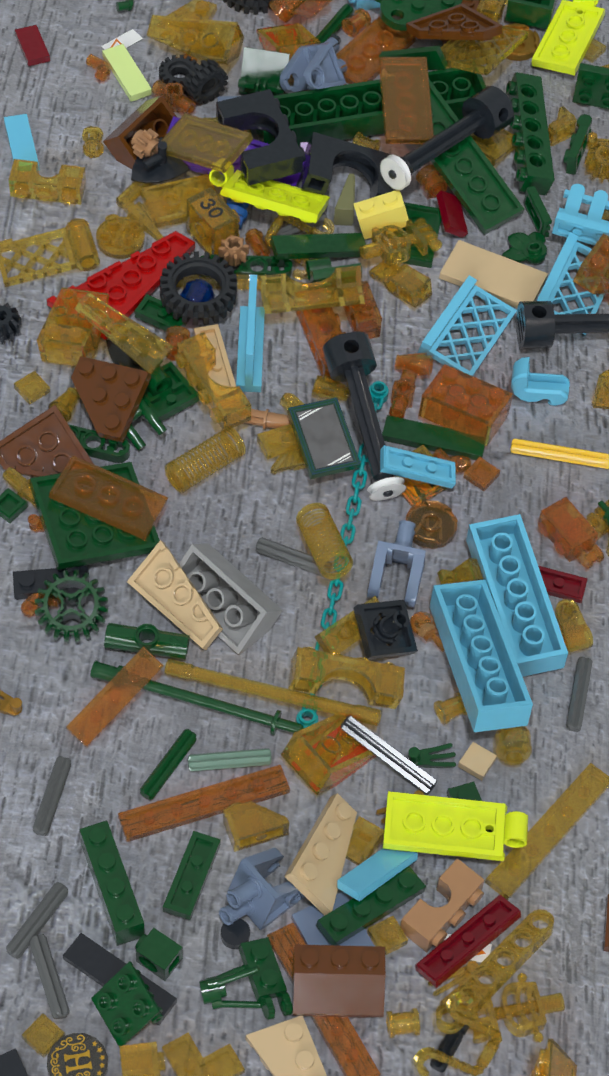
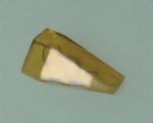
M152 15L147 31L149 38L201 61L211 59L215 60L218 64L226 65L239 57L244 40L238 23L229 21Z

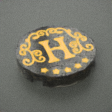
M72 1033L61 1037L52 1046L47 1056V1072L49 1076H106L108 1072V1056L104 1046L97 1038L86 1033Z

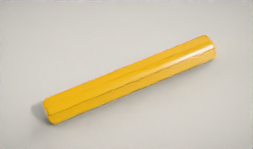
M514 438L511 443L510 450L514 454L609 469V454L517 438Z

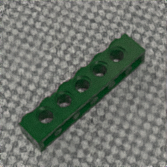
M515 72L512 80L507 83L506 94L512 102L514 119L510 124V128L513 131L512 146L515 148L514 163L517 165L516 181L519 182V190L521 192H526L527 187L535 186L539 195H547L555 179L542 78L540 76Z

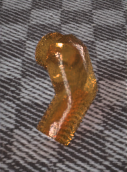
M442 448L437 449L432 457L455 462L456 473L464 472L471 467L470 458L462 455L448 456Z

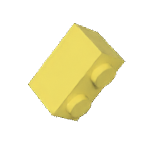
M400 190L354 203L364 240L410 226Z

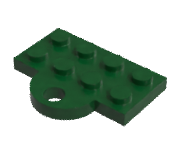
M463 0L374 1L380 3L379 15L387 26L395 30L407 31L406 23L462 4ZM392 16H399L402 19L397 20L394 19Z

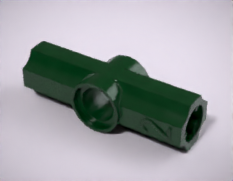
M108 623L104 647L136 652L138 656L145 659L158 655L186 660L190 635L160 631L152 624H142L139 627ZM143 640H151L152 642L145 643V642H142V641H143Z

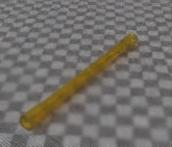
M168 659L165 665V675L185 680H195L342 717L352 716L361 723L377 727L382 716V710L319 697L196 667L192 664Z

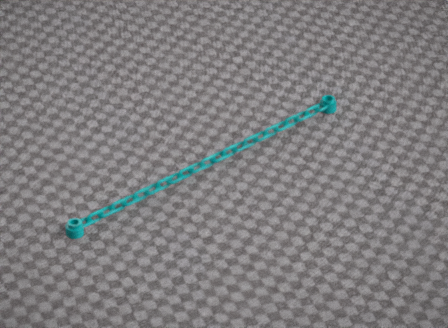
M376 381L369 387L375 411L381 409L383 403L388 400L389 389L381 381ZM363 443L360 444L358 451L361 466L360 469L354 471L352 486L355 488L354 496L348 498L346 513L349 515L348 523L342 526L340 532V541L343 543L342 551L336 553L333 564L337 574L336 578L330 581L327 596L331 600L330 606L322 614L321 626L324 629L323 637L317 640L314 655L318 661L316 667L312 668L309 673L308 686L311 688L310 697L303 701L302 709L296 716V722L303 725V733L305 734L314 732L318 726V715L316 713L318 702L314 697L316 690L322 687L325 672L321 668L322 660L326 659L330 652L331 641L327 637L329 630L335 627L337 620V611L334 609L335 601L341 598L344 584L340 577L341 573L348 568L350 555L346 552L347 545L353 542L356 532L352 522L353 517L359 514L362 504L361 498L358 497L359 490L365 487L367 481V472L364 470L365 462L369 461L366 455L361 457L364 447ZM358 473L360 477L364 474L361 485L359 481L355 483ZM352 500L354 504L358 501L356 512H354L353 508L350 510ZM346 527L347 531H350L352 528L350 539L348 536L343 538ZM340 555H341V559H344L345 556H346L345 564H344V567H343V568H342V564H339L338 567H337V564H338V560H339V556H340ZM334 583L335 587H338L340 585L337 596L336 593H332L331 596L332 587ZM327 613L329 616H332L333 614L331 625L330 622H326L325 624ZM321 642L322 645H326L327 642V647L324 655L323 651H320L318 654ZM314 672L316 675L321 673L318 685L316 681L312 684ZM307 702H309L310 706L314 703L313 710L306 709ZM308 716V717H310V718H312V719L309 720V721H306V720L303 719V717Z

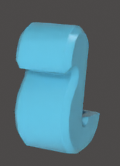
M523 357L514 363L511 389L513 394L519 399L527 402L548 399V404L561 405L568 400L570 381L566 376L531 373L530 357Z

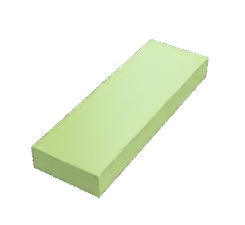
M124 44L102 50L104 60L131 102L152 95L151 87Z

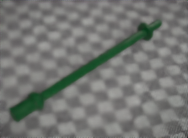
M96 660L91 669V678L113 683L114 687L120 688L127 684L270 726V732L273 735L276 734L277 729L294 734H302L304 731L302 724L281 718V710H277L274 716L129 674L126 667L121 665L115 667Z

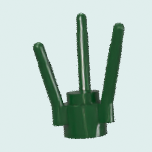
M242 965L217 976L199 981L204 1005L212 1003L213 1009L222 1007L261 1008L259 1001H228L221 998L227 996L225 984L259 972V967L245 969V966Z

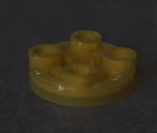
M116 214L108 215L96 232V242L99 250L106 256L115 259L129 258L131 254L137 251L140 252L145 243L142 222L128 217H119Z

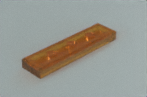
M143 647L66 726V729L87 747L164 665Z

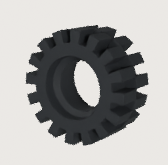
M172 55L171 60L169 57L165 58V62L162 61L159 66V85H161L162 91L165 90L167 95L172 93V97H176V94H180V98H183L184 94L190 96L184 89L183 82L186 81L185 77L177 78L174 75H190L189 70L191 68L195 69L194 65L197 61L195 59L191 61L190 56H187L185 59L184 55H180V58Z
M207 59V61L202 60L200 65L196 63L194 65L195 69L191 68L189 70L190 75H186V81L183 82L184 89L199 104H202V102L208 104V100L214 101L215 96H220V91L224 92L225 88L223 86L228 84L226 81L228 80L227 73L215 60Z

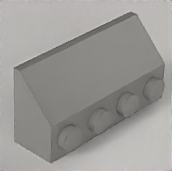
M209 543L192 544L179 563L223 628L218 636L238 655L242 654L269 632L283 611Z

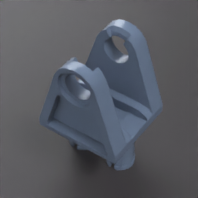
M330 37L324 43L299 47L280 75L282 89L290 93L344 85L346 81L343 73L346 72L347 66L341 69L346 63L342 59H337L335 52L338 51L339 45L333 47L338 41ZM290 75L294 78L293 86H290L288 83Z
M400 520L395 543L378 540L367 598L378 600L386 564L392 565V562L405 564L407 568L411 569L405 604L408 607L415 608L426 556V550L412 547L415 523Z
M271 848L241 860L226 894L229 904L220 908L219 916L224 924L231 925L247 915L262 930L305 897L289 881L273 887L265 880L267 876L280 866L278 862L284 857L277 848Z

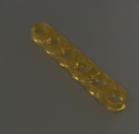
M541 909L531 912L438 1006L435 1024L441 1032L446 1034L458 1032L543 945L553 933V915ZM543 920L548 924V927L539 929L533 925V922ZM525 938L531 944L527 947H520L515 941ZM503 956L509 957L513 963L505 966L499 964L497 959ZM483 975H489L495 981L492 984H483L479 981V978ZM464 994H471L476 998V1001L470 1004L464 1003L460 1000V997ZM446 1013H452L458 1019L455 1022L447 1023L441 1019V1016Z

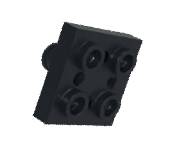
M405 600L358 604L353 608L366 660L411 655L418 651Z

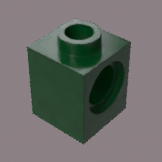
M155 928L148 935L143 934L135 945L136 962L164 981L167 980L183 959V947Z

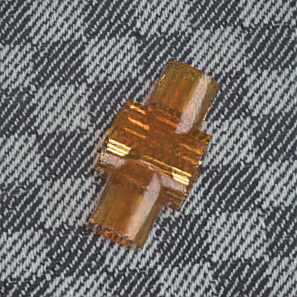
M157 80L153 84L152 93L156 96L162 95L173 112L179 113L181 111L187 116L194 112L196 103L184 96L183 85L178 82L166 84L161 80Z
M403 370L400 380L394 381L391 396L392 404L389 410L390 416L404 418L407 408H412L417 374L414 371Z

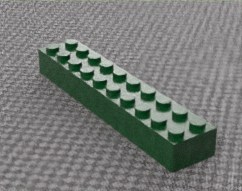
M477 64L424 72L459 120L463 118V103L486 87ZM393 77L274 96L280 102L282 114H286L290 130L296 134L298 146H300L301 142H309L313 132L345 140L407 130L379 91L380 84ZM256 129L259 141L270 144L275 140L274 136L270 133Z

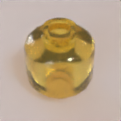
M527 727L498 729L495 734L497 757L509 765H519L526 761L532 753L531 734Z

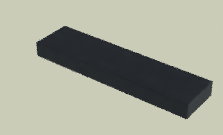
M82 933L79 934L63 954V960L102 987L126 965L125 962ZM141 974L140 976L144 983L150 987L149 992H153V999L158 1007L163 1009V1019L156 1023L160 1025L177 1003V998Z

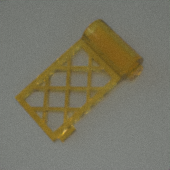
M75 218L67 223L65 228L15 241L12 238L0 241V270L5 287L77 268L81 271H91L100 264L91 229L85 219ZM63 238L59 247L49 244L53 239ZM30 245L40 246L35 253L26 250ZM45 249L54 252L49 260L40 256ZM7 251L16 252L11 260L2 257L1 253ZM21 255L30 258L25 266L17 263ZM59 255L69 258L70 262L58 264L55 261ZM36 261L45 264L42 269H31ZM12 267L21 271L17 276L7 277Z

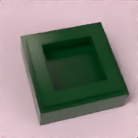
M9 488L0 495V517L8 523L13 522L28 508V502Z

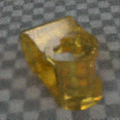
M570 599L559 601L555 608V616L568 654L591 648L593 646L592 633L577 603Z

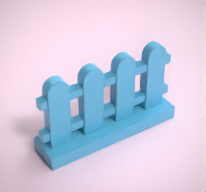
M581 184L572 185L570 190L565 189L563 198H567L565 208H559L552 234L567 238L571 232L579 236L577 241L609 249V221L602 219L604 210H609L608 194L603 190H598L594 193L593 197L585 195V188ZM581 203L591 205L588 215L578 213Z

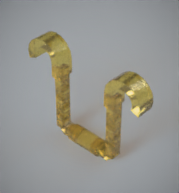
M278 214V218L274 219L264 239L266 245L271 247L270 238L277 235L283 225V221L308 234H333L335 227L330 219L324 218L322 227H325L328 231L323 232L292 216H281ZM293 259V260H295V262H297V263L303 265V266L305 267V269H306V260H309V259ZM297 268L293 271L292 276L296 279H305L307 272Z
M455 992L448 998L446 1007L449 1014L457 1022L482 1031L493 1038L488 1041L475 1066L448 1056L435 1048H422L414 1057V1066L421 1076H429V1071L423 1064L430 1058L477 1076L484 1073L485 1067H488L500 1047L499 1044L502 1041L499 1030L456 1011L460 1003L466 1002L470 1004L474 1001L467 992Z

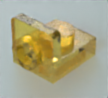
M564 106L559 108L557 120L548 126L551 147L571 138L575 132L577 119Z
M468 558L452 571L441 569L437 572L440 585L483 580L478 561L473 558Z

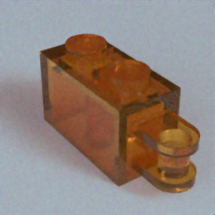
M567 497L541 510L538 521L539 530L552 541L560 555H564L569 562L577 558L586 569L591 568L594 562L604 560L602 550L596 545L598 533Z

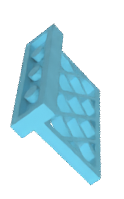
M571 232L536 301H551L552 304L560 303L564 312L558 313L554 311V314H589L588 312L596 314L609 287V271L601 272L598 264L603 263L609 266V257L577 242L579 236ZM578 251L586 255L588 260L580 262L576 252ZM592 266L595 274L587 276L583 267ZM577 269L580 277L571 279L568 270ZM598 279L602 288L593 289L590 281ZM584 283L587 291L578 293L574 284ZM569 286L572 294L563 296L560 287ZM591 297L594 305L585 307L581 298ZM575 300L579 308L570 310L567 301Z
M250 275L248 306H240L236 378L237 391L261 392L265 307H256L257 275Z
M470 275L426 335L417 352V355L421 358L426 359L429 356L469 381L517 312L513 307L476 286L477 280ZM475 295L485 301L486 305L475 306L473 297ZM493 310H501L508 314V316L496 319ZM488 311L491 320L480 321L477 312ZM472 313L474 322L464 323L461 315ZM493 326L495 335L485 336L482 327ZM477 328L479 336L468 337L466 329ZM460 329L463 338L452 339L450 330ZM481 342L484 351L473 352L471 343ZM465 344L468 353L457 354L454 345ZM449 346L451 355L444 356L436 350L439 347ZM470 359L472 364L471 370L469 371L462 367L459 360Z

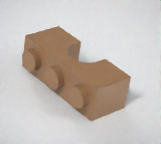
M457 858L441 875L437 885V891L447 899L448 903L443 907H432L420 898L402 918L399 931L427 953L433 945L437 947L445 940L447 936L446 931L451 925L456 927L466 915L464 911L470 904L474 907L484 895L482 888L485 880Z

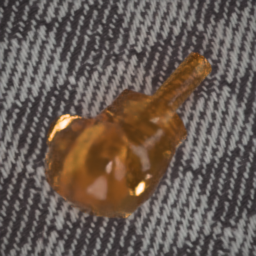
M425 611L414 613L410 619L413 632L424 638L426 642L432 640L442 652L445 651L441 639L437 636L439 633L433 616Z

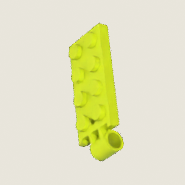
M562 0L532 58V66L575 76L605 16V9L596 7L599 0H573V2Z
M227 160L219 161L209 174L210 182L217 187H222L221 196L231 198L232 201L237 203L245 202L252 204L257 209L276 211L281 216L300 218L305 223H317L329 204V196L303 190L274 180L248 186L242 172L236 170L234 173L233 165Z
M388 791L383 849L504 861V844L512 848H521L527 845L528 815L518 811L507 813V805L504 803Z

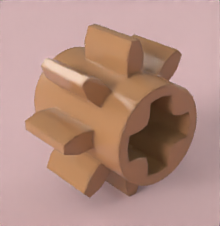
M150 128L148 131L138 130L131 140L132 148L134 149L133 153L141 159L144 156L150 157L158 152L159 139L157 137L159 134Z
M232 235L226 240H221L218 256L224 257L228 265L237 266L242 262H246V255L249 254V245H244V238Z

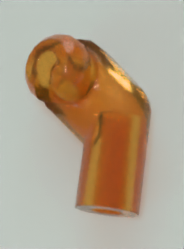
M93 54L87 57L86 64L97 70L94 76L102 82L106 81L107 76H110L111 73L108 63Z
M33 593L21 604V611L25 616H34L35 610L40 608L34 602L35 599L42 598L38 593ZM55 596L52 598L50 602V608L59 607L58 600Z

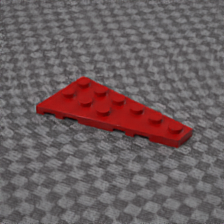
M175 231L152 243V247L141 253L137 251L131 254L130 259L122 263L118 261L89 276L87 281L77 287L72 285L65 289L66 292L64 294L48 298L47 306L107 340L135 311L146 294L151 295L159 287L160 276H162L163 268L167 269V263L169 261L174 263V258L177 256L183 260L184 253L190 254L195 249V242Z

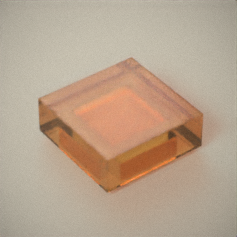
M479 457L464 472L463 478L482 491H485L498 478L500 470Z

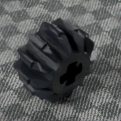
M9 303L3 306L0 305V342L3 345L5 340L13 342L14 336H19L22 320L16 307L11 308Z

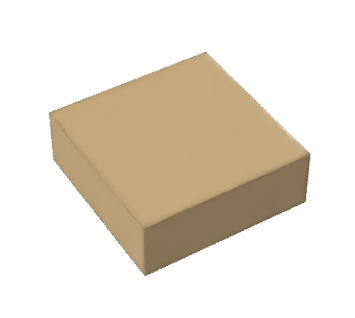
M472 742L459 761L458 767L482 781L496 761L497 755Z

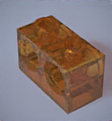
M368 281L344 285L342 306L352 332H364L368 334L369 339L380 337L382 317Z

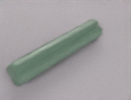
M268 748L190 754L188 756V768L190 771L270 765L272 762L271 751Z

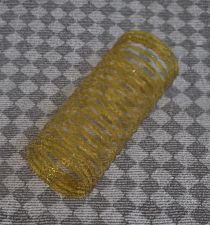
M226 427L183 455L173 459L168 464L166 463V476L177 491L184 493L190 487L197 485L198 482L200 483L201 480L208 478L209 475L211 476L216 471L223 469L224 466L226 467L227 464L246 454L245 444L235 429ZM228 434H229V435L234 439V441L236 442V444H237V446H238V448H239V451L237 450V448H236L235 444L233 443V441L231 440V438L228 437ZM220 444H221V445L223 446V448L225 449V451H226L228 457L226 456V454H225L224 451L222 450ZM217 447L219 448V450H220L221 453L223 454L224 459H223V457L220 455L219 451L217 450ZM213 449H214L215 452L218 454L220 460H219V459L217 458V456L215 455ZM209 451H210V452L212 453V455L214 456L216 462H215V461L213 460V458L211 457ZM206 454H207L208 457L210 458L212 464L209 462V460H208ZM202 456H203L204 459L206 460V462H207V464L209 465V467H208V466L206 465V463L204 462ZM198 458L200 459V461H201L202 464L204 465L205 469H204V468L202 467V465L200 464ZM195 461L199 465L201 471L198 469L197 465L195 464Z
M312 503L303 507L297 514L296 522L321 575L326 579H338L345 576L353 566V559L328 508L322 503ZM314 509H323V510L312 511V512H310L309 514H307V515L303 518V516H304L306 513H308L309 511H311V510H314ZM315 512H324V513L314 514V515L310 516L309 518H307V517H308L309 515H311L312 513H315ZM317 515H325V516L316 517V518L310 520V521L307 523V521H308L309 519H311L312 517H314V516H317ZM319 518H324V519L315 521V522L312 523L309 527H307L312 521H314V520H316V519H319ZM339 556H341L338 560H336V561H334V562H332V563H326V562H329V561H333V560L337 559ZM344 557V559H343L340 563H338V564H336V565H334V566H329V567H328V566H324V565L335 564V563L339 562V561ZM346 560V562H345L342 566H340V567H338V568H336V569L328 570L329 568H334V567L339 566L340 564H342V563ZM348 562L347 566L344 567L342 570H340V571H338V572H334V573H327V572H332V571L339 570L340 568H342V567Z

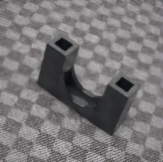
M270 89L216 102V120L224 135L249 129H259L270 133L275 138L269 145L240 152V170L248 186L302 172L303 162L306 161L304 149L302 147L299 148L296 134L290 130L286 114H282L278 98H274Z
M313 132L306 147V161L304 162L301 189L325 195L332 180L333 168L346 166L358 170L368 179L371 186L370 198L395 191V189L387 185L380 172L381 161L392 154Z

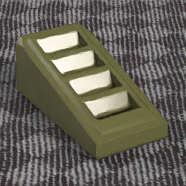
M349 173L334 212L335 225L352 226L354 222V174Z

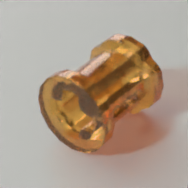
M358 8L352 17L345 18L342 21V28L350 37H355L360 29L371 25V17L363 8Z

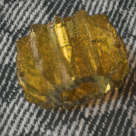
M608 142L605 146L598 143L595 147H590L584 161L586 174H592V179L599 178L601 182L604 179L609 181Z

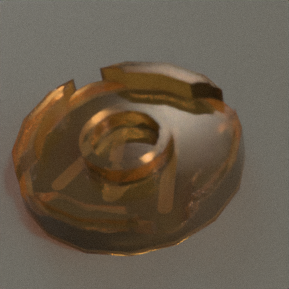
M423 501L421 504L411 507L406 515V521L416 524L413 542L423 548L437 549L444 547L456 535L458 521L456 515L454 516L450 507L439 501Z

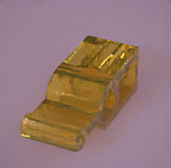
M386 258L369 270V276L372 279H377L384 283L386 289L392 295L414 308L432 296L431 279L406 264L399 267Z

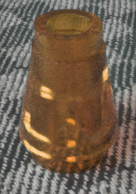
M427 352L397 355L395 369L421 377L431 375L433 356L427 355Z

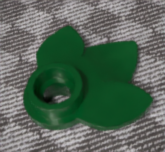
M536 231L529 234V236L521 232L513 233L508 236L511 248L502 253L503 257L517 262L527 260L532 264L541 263L547 255L546 239L543 234Z

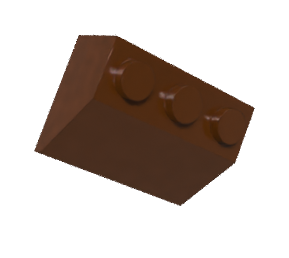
M162 95L146 100L103 142L116 161L132 169L138 157L133 153L134 149L131 144L134 134L140 129L148 131L150 128L159 134L158 139L161 137L165 139L173 116H177Z
M295 944L293 957V1015L384 1017L385 947Z

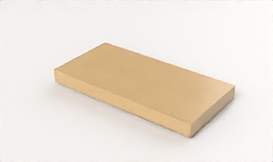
M458 240L439 275V279L460 287L470 275L477 280L476 286L515 308H518L520 301H536L548 277L546 272Z

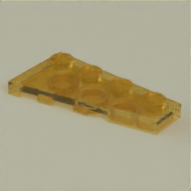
M89 292L78 302L75 308L79 314L150 374L170 355L174 347Z

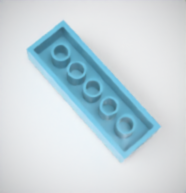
M521 515L469 524L466 542L478 578L487 582L522 677L564 668L568 651Z
M486 580L433 585L429 608L473 732L528 726L533 703Z

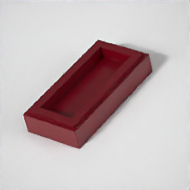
M37 25L15 29L16 39L28 67L50 62V55Z
M441 190L436 197L444 230L464 238L468 234L461 203L455 195Z

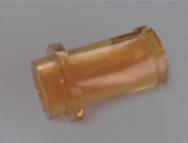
M256 228L249 230L245 234V242L251 246L255 256H261L262 253L264 256H269L270 250L262 238L263 233Z

